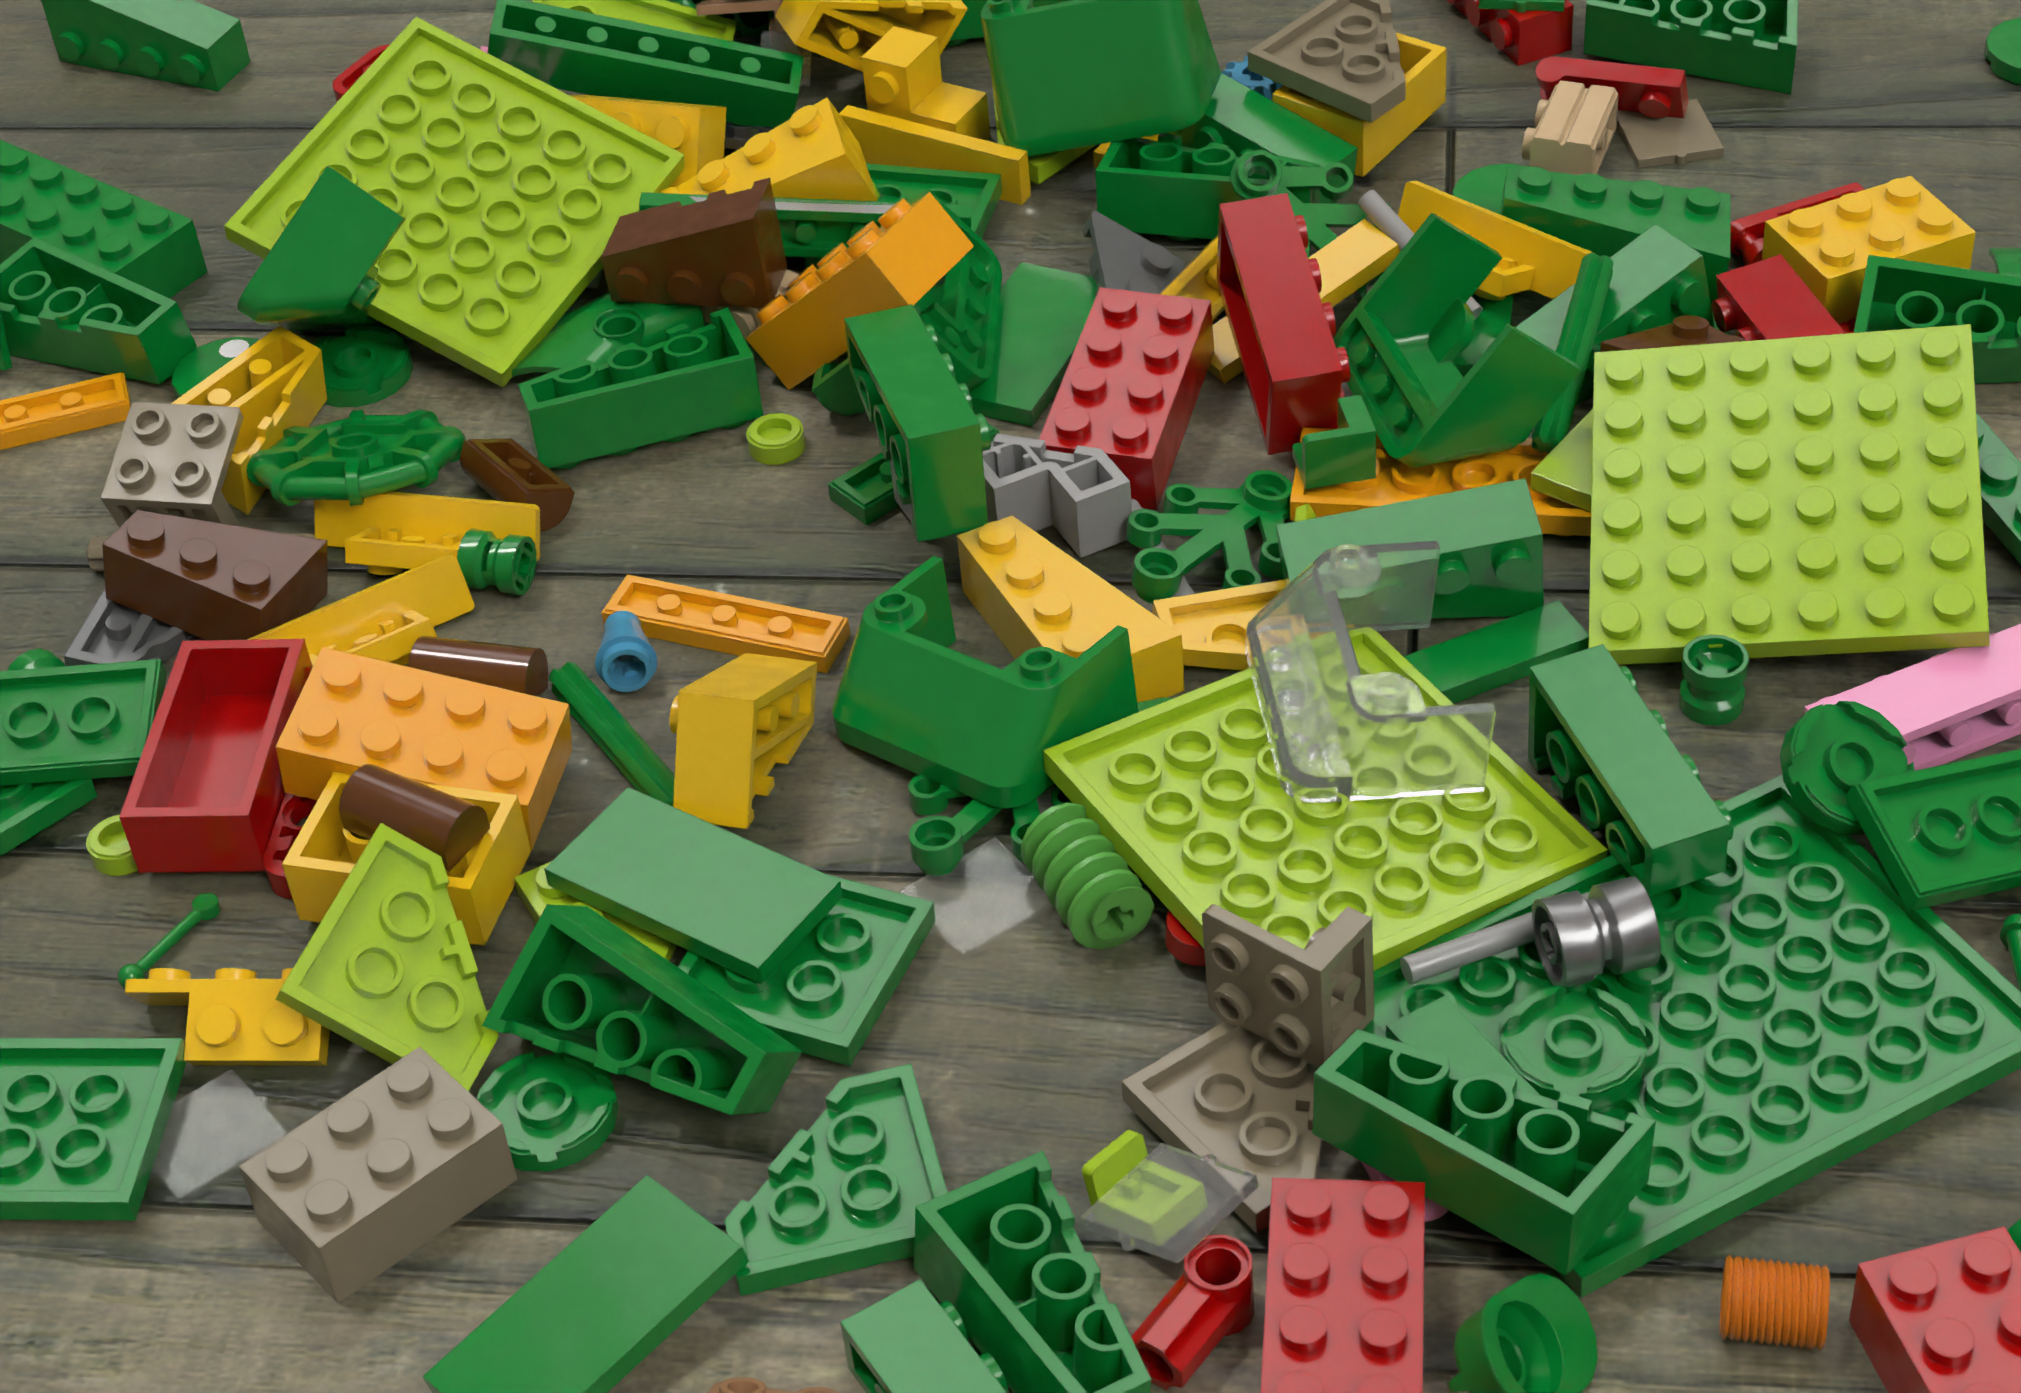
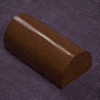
M512 438L464 440L460 455V465L463 472L496 501L536 504L540 508V532L552 529L565 518L570 510L575 491Z
M420 636L415 641L409 657L408 667L536 696L548 689V662L546 654L541 648Z
M373 764L361 766L350 776L340 798L339 813L344 829L371 839L379 824L382 823L441 856L445 870L449 872L491 829L487 813L482 807Z

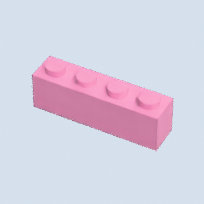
M2021 624L1998 633L1989 634L1990 646L1956 648L1943 654L1934 655L1925 661L1888 675L1879 676L1870 682L1834 696L1824 697L1813 704L1805 706L1804 713L1820 704H1836L1838 701H1856L1880 712L1900 731L1907 744L1903 751L1907 756L1908 765L1913 762L1915 771L1949 763L2020 735Z

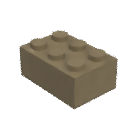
M421 1047L401 1058L239 1165L258 1221L337 1303L349 1297L518 1180L503 1124Z

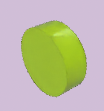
M772 413L759 417L749 425L746 432L751 457L763 464L779 465L791 462L798 458L806 447L803 424L798 418L789 414Z
M120 815L109 817L98 823L90 831L86 840V847L93 866L100 873L109 876H122L138 871L119 818Z

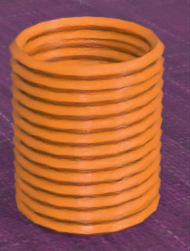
M1729 1254L1725 1257L1719 1325L1720 1337L1723 1340L1727 1337L1731 1341L1735 1339L1736 1342L1742 1339L1744 1343L1750 1340L1752 1343L1758 1341L1760 1344L1766 1342L1768 1345L1774 1343L1776 1346L1781 1343L1784 1347L1790 1344L1792 1348L1798 1345L1800 1349L1806 1346L1808 1350H1813L1815 1347L1819 1351L1822 1350L1825 1346L1830 1298L1829 1268L1826 1265L1820 1267L1818 1264L1813 1266L1811 1263L1806 1266L1803 1262L1798 1265L1795 1261L1789 1264L1787 1260L1782 1264L1780 1260L1774 1263L1772 1259L1767 1262L1764 1258L1758 1261L1755 1257L1750 1260L1746 1256L1742 1259L1739 1255L1732 1258Z

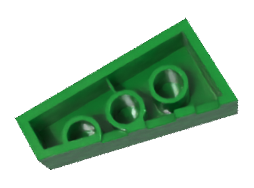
M1587 0L1583 53L1650 67L1685 70V74L1791 95L1797 50L1798 0Z
M1169 133L1158 135V141L1139 137L1111 142L1096 169L1097 212L1138 235L1143 233L1167 235L1168 238L1176 241H1188L1194 238L1214 239L1218 235L1219 204L1242 201L1233 191L1230 181L1232 167L1239 157L1235 156V152L1230 149L1229 145L1210 142L1206 147L1195 149L1182 146V136ZM1275 155L1283 166L1320 167L1319 163ZM1259 173L1248 177L1249 182L1255 186H1263L1268 182L1267 178ZM1319 189L1289 190L1302 203H1320Z
M913 304L844 318L849 370L870 422L875 421L879 446L885 461L892 460L898 478L896 480V489L902 504L912 505L913 519H911V526L917 542L968 532L987 524L988 516L982 451L990 450L991 447L989 428L982 413L975 415L973 412L972 400L967 385L956 382L954 366L950 355L939 352L938 340L932 324H923Z
M1043 1150L915 1207L914 1270L941 1303L948 1300L955 1307L963 1320L968 1337L982 1354L987 1352L994 1358L1013 1393H1150L1151 1378L1116 1304L1109 1303L1100 1284L1101 1271L1091 1251L1085 1252L1074 1229L1075 1217L1065 1196H1059L1051 1180L1052 1168Z

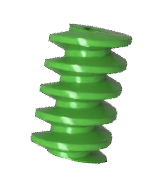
M1063 803L1052 806L1040 814L1027 828L1021 842V858L1028 871L1033 874L1038 886L1045 892L1051 905L1056 908L1063 923L1068 925L1072 936L1077 942L1086 948L1093 949L1116 947L1131 940L1145 928L1154 910V903L1150 894L1142 889L1139 878L1130 871L1124 857L1115 851L1113 842L1100 834L1098 823L1091 818H1086V808L1083 805Z

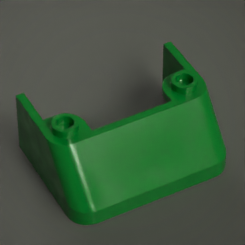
M327 165L244 289L238 301L237 309L256 323L274 328L281 325L293 333L349 329L354 326L383 325L384 323L367 315L368 311L366 310L377 296L381 284L375 280L378 268L374 265L405 221V218Z
M1434 213L1428 216L1341 325L1334 337L1336 348L1344 347L1347 352L1350 366V381L1346 383L1354 396H1362L1381 443L1391 457L1412 468L1513 449L1530 436L1534 426L1581 372L1580 367L1575 362L1507 324L1463 378L1453 360L1469 346L1474 336V314L1466 302L1499 263L1502 256L1496 250Z
M932 556L886 592L877 596L864 609L832 706L836 734L841 741L999 808H1014L1025 805L1036 799L1054 784L1052 779L1045 773L1043 750L1139 712L1128 629L1117 625L1078 658L1048 647H1036L1025 651L1004 669L948 648L957 640L943 559Z

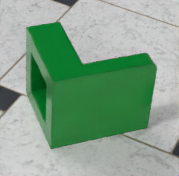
M1361 395L1338 398V429L1306 434L1303 436L1302 442L1295 443L1292 446L1293 459L1305 490L1376 478V429Z

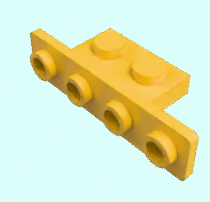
M1414 180L1405 184L1398 216L1414 234L1428 216L1434 213L1496 250L1502 256L1499 263L1474 292L1479 297L1489 300H1504L1507 295L1530 289L1554 299L1575 284L1582 258L1589 253H1593Z
M386 492L364 498L363 505L350 506L349 501L314 500L316 539L327 540V546L345 548V563L367 565V571L372 574H398L403 572L404 569L416 568L446 554H451L457 558L461 540L470 529L493 532L496 538L504 539L509 534L531 537L535 543L537 561L540 559V508L536 504L400 492Z
M446 554L247 640L305 639L312 666H314L322 647L394 664L406 665L409 663L412 647L420 636L437 637L434 630L435 626L472 611L475 604L457 558L451 554Z
M173 968L149 970L148 979H126L125 994L144 1005L188 1006L183 1061L192 1066H327L330 1029L275 1000L293 968L283 969L281 979H257V972L240 968L215 970V979H191L190 972Z

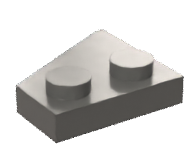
M1095 210L1092 211L1082 229L1084 237L1092 238L1094 248L1089 265L1092 278L1097 284L1095 296H1097L1100 287L1160 294L1181 273L1185 264L1184 260L1170 253L1165 247L1148 241Z
M104 589L65 653L64 660L66 666L161 659L164 662L179 651L182 641H196L200 637L106 598Z

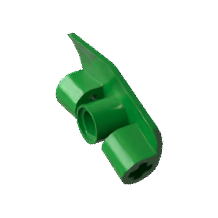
M608 292L560 318L546 337L512 370V377L533 372L550 373L583 360L594 362L596 366L607 362L608 357L614 353L615 348L634 342L639 347L647 348L666 341L664 330L683 323L690 326V331L703 327L704 317L699 305L611 301L610 293Z

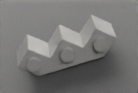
M997 433L993 442H991L990 450L982 451L988 523L1012 515L1034 531L1053 525L1080 558L1127 540L1128 517L1132 512L1130 481L1102 449L1077 445L1074 454L1046 450L1045 440ZM891 460L890 467L894 499L911 520L913 519L912 505L902 504L896 489V480L898 478Z

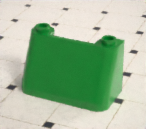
M987 0L981 10V21L1000 133L1005 146L1025 150L1028 152V156L1185 129L1203 117L1222 74L1198 0H1072L1040 7H1034L1032 0Z
M927 189L910 202V206L930 192L974 247L914 305V308L924 325L932 324L934 327L939 352L950 355L954 366L956 382L958 384L965 383L969 391L989 379L993 373L1002 268L993 250L939 198ZM848 358L840 364L834 362L825 363L816 370L812 392L816 394L817 399L824 408L830 412H837L845 416L866 412L849 370Z

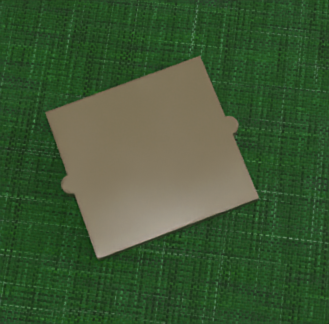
M1697 99L1689 100L1684 118L1668 116L1664 118H1651L1639 112L1617 110L1616 127L1637 168L1673 163L1685 165L1687 161L1724 156V147Z

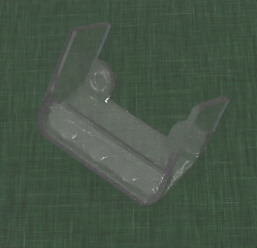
M1438 541L1357 546L1344 544L1326 550L1249 620L1246 629L1245 653L1279 783L1289 796L1308 803H1326L1484 792L1496 715L1494 704L1478 703L1426 707L1418 686L1402 675L1394 672L1361 674L1349 633L1430 628L1440 556Z

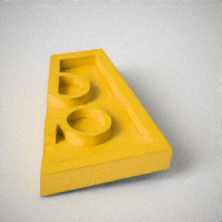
M1284 580L1154 600L1152 614L1182 634L1183 665L1243 671L1354 627L1353 621L1294 622Z

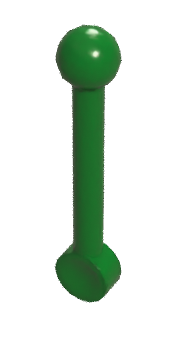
M203 893L196 896L192 900L193 910L137 963L127 964L118 972L119 984L125 989L126 979H144L145 973L201 920L215 918L221 909L215 894Z

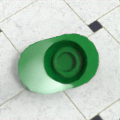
M1543 1273L1521 1278L1490 1297L1481 1309L1465 1319L1455 1333L1454 1353L1459 1373L1447 1382V1386L1450 1392L1468 1391L1469 1393H1581L1593 1380L1598 1361L1596 1334L1587 1310L1576 1293L1558 1278Z

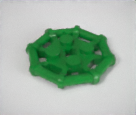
M363 409L351 411L348 418L313 427L291 426L284 429L283 437L268 450L258 451L250 457L246 471L252 483L260 487H267L271 490L274 500L280 504L294 506L302 500L349 501L350 506L363 505L364 498L412 485L418 488H426L434 484L438 479V472L444 466L460 460L466 437L458 428L444 426L439 423L436 414L427 410L419 409L405 415H365Z

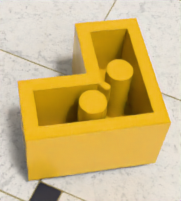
M893 26L861 57L867 110L986 141L991 137L987 93L942 82L938 37Z

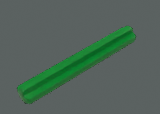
M1589 253L1582 258L1556 348V352L1578 364L1581 372L1534 426L1531 435V445L1539 453H1550L1568 434L1613 276L1612 267L1614 263L1607 255L1598 256L1594 253Z
M566 662L561 669L554 668L550 672L549 680L552 682L551 691L561 702L569 704L570 713L639 792L673 807L675 774L577 664Z

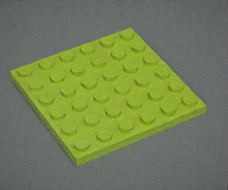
M415 17L224 225L227 240L265 259L327 165L405 218V221L374 265L378 268L375 280L381 284V287L373 302L366 309L368 311L367 315L504 387L512 378V370L546 337L603 268L601 256L619 217L639 212L641 192L659 193L669 188L684 170L685 155L438 27Z
M1971 324L1594 352L1589 648L1604 644L1616 663L1623 665L1682 662L1683 650L1686 645L1697 637L1710 634L1724 635L1737 640L1744 645L1749 658L1990 646ZM1716 644V645H1708V646H1709L1710 648H1716V647H1722L1723 645H1722V644Z
M1367 622L1043 750L1045 773L1072 803L1081 804L1086 808V818H1091L1098 823L1100 834L1113 842L1115 851L1124 857L1133 871L1203 948L1202 913L1211 904H1215L1304 950L1311 936L1319 928H1327L1349 906L1372 918L1373 971L1460 926L1606 858L1608 852L1590 832Z

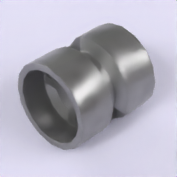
M1627 877L1594 885L1591 887L1587 899L1576 890L1536 899L1533 903L1532 927L1537 952L1543 969L1554 986L1570 987L1591 982L1595 979V975L1602 974L1604 965L1614 975L1656 966L1660 959L1661 943L1655 911L1649 895L1636 877Z

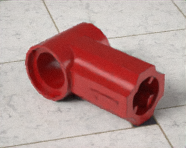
M1209 1235L1198 1239L1188 1248L1184 1256V1273L1131 1336L1152 1383L1166 1391L1174 1386L1183 1388L1224 1336L1238 1333L1249 1325L1254 1315L1252 1255L1248 1247L1237 1238L1228 1235Z

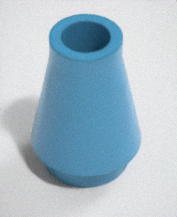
M617 611L611 614L605 621V632L596 655L595 668L601 680L612 689L620 692H632L645 686L652 678L657 669V655L641 628L639 618L629 611Z

